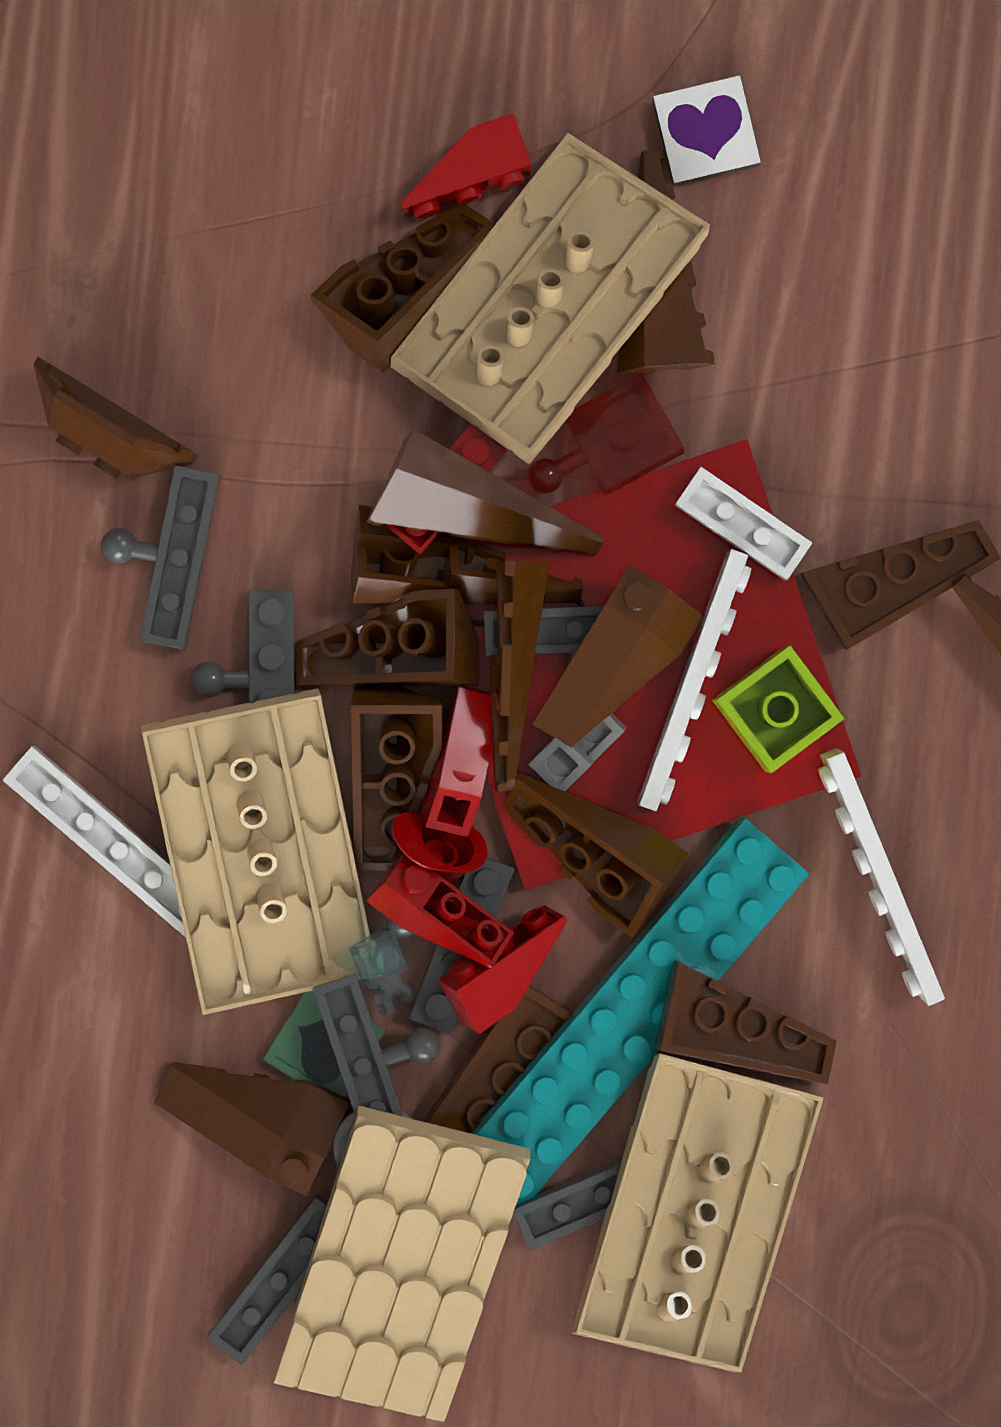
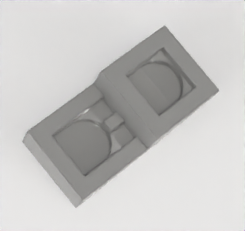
M612 713L572 748L553 738L528 765L549 785L566 791L627 727Z

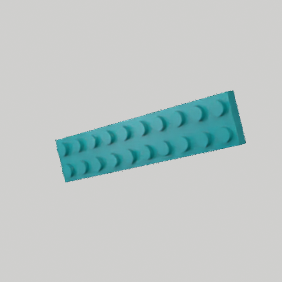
M740 816L574 1010L573 1015L568 1021L563 1023L552 1036L551 1041L545 1044L537 1054L538 1056L524 1069L525 1071L517 1077L506 1090L505 1095L499 1098L496 1102L497 1104L482 1118V1122L471 1133L530 1148V1162L526 1170L527 1175L517 1204L535 1197L659 1051L656 1049V1043L674 960L719 981L809 875L804 868L743 816Z

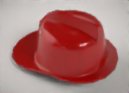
M404 812L397 816L392 824L393 838L399 849L410 860L421 867L434 870L450 883L458 880L464 873L477 871L485 864L488 856L487 844L480 832L473 826L468 837L426 828L421 813Z

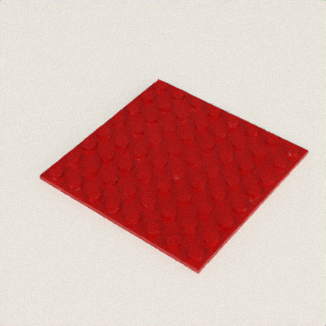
M748 439L549 506L605 538L599 551L594 556L587 555V552L567 549L548 550L545 549V546L521 543L519 545L469 538L463 539L506 553V561H550L548 575L569 582L574 577L582 579L583 592L581 598L585 606H604L625 570L631 565L669 588L704 616L726 552L730 549L743 552L674 506L699 468L702 467L771 515L773 513ZM748 556L745 566L752 568L750 577L743 593L735 591L730 608L736 610V615L729 634L726 636L720 633L715 651L721 652L720 660L713 677L705 676L699 693L706 695L705 702L698 719H689L684 735L691 737L682 763L674 761L669 778L675 779V785L667 805L659 803L657 811H653L639 806L637 800L702 620L681 655L613 712L627 727L626 730L565 792L652 827L667 839L673 841L738 819L740 816L744 817L826 789L818 771L819 768L824 766L820 754L834 748L845 753L854 778L861 777L862 775L843 720L773 773H768L763 770L712 701L713 698L780 648L790 645L839 710L793 572L788 580L784 581ZM576 602L543 603L542 608L578 607ZM465 603L470 619L484 620L483 611L497 610V603ZM474 626L479 639V684L461 686L491 693L490 656H485L484 627ZM566 653L535 654L516 777L522 773L548 784L528 764L554 737L532 724L567 668ZM492 744L486 778L525 891L565 878L559 870L563 863L548 847H539L503 807L510 791L497 792L494 790Z

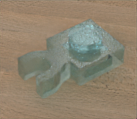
M382 928L349 948L363 987L375 989V1004L379 1014L389 1015L395 1011L391 1002L394 992L398 1002L409 1003L414 1000L411 989L401 980L399 975L408 968L396 936L391 930Z

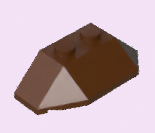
M37 357L33 363L48 426L60 433L55 441L77 455L85 448L98 456L93 465L116 479L121 471L134 478L171 469L175 465L184 466L192 464L196 460L198 455L42 358Z

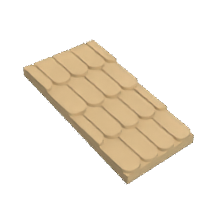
M567 133L391 356V368L405 378H409L412 383L438 401H442L445 406L472 425H476L479 430L530 464L572 414L575 405L609 366L612 357L661 300L664 291L698 252L701 243L708 236L710 224Z
M319 689L255 701V703H245L216 709L207 713L202 712L168 719L164 722L159 721L141 725L202 1015L313 991V987L356 973L358 980L378 976Z
M664 1054L655 1055L652 1066L647 1073L634 1125L631 1126L611 1203L606 1210L593 1262L589 1265L571 1333L726 1371L742 1372L824 1097Z
M358 1105L274 1374V1384L292 1388L295 1386L300 1390L331 1397L339 1396L340 1399L375 1407L383 1406L384 1409L419 1417L423 1415L428 1419L445 1422L466 1363V1355L483 1310V1302L509 1231V1223L527 1175L526 1170L530 1162V1148Z

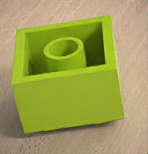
M790 645L780 648L712 699L713 703L763 770L768 773H773L845 719Z

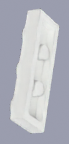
M702 467L699 468L674 505L784 581L788 580L812 545L811 541Z

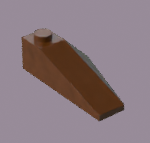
M629 565L532 725L572 748L681 655L702 620L703 615L669 588Z
M458 589L413 591L401 596V600L385 607L378 606L366 611V615L345 624L338 623L296 641V686L478 685L479 639L460 591Z

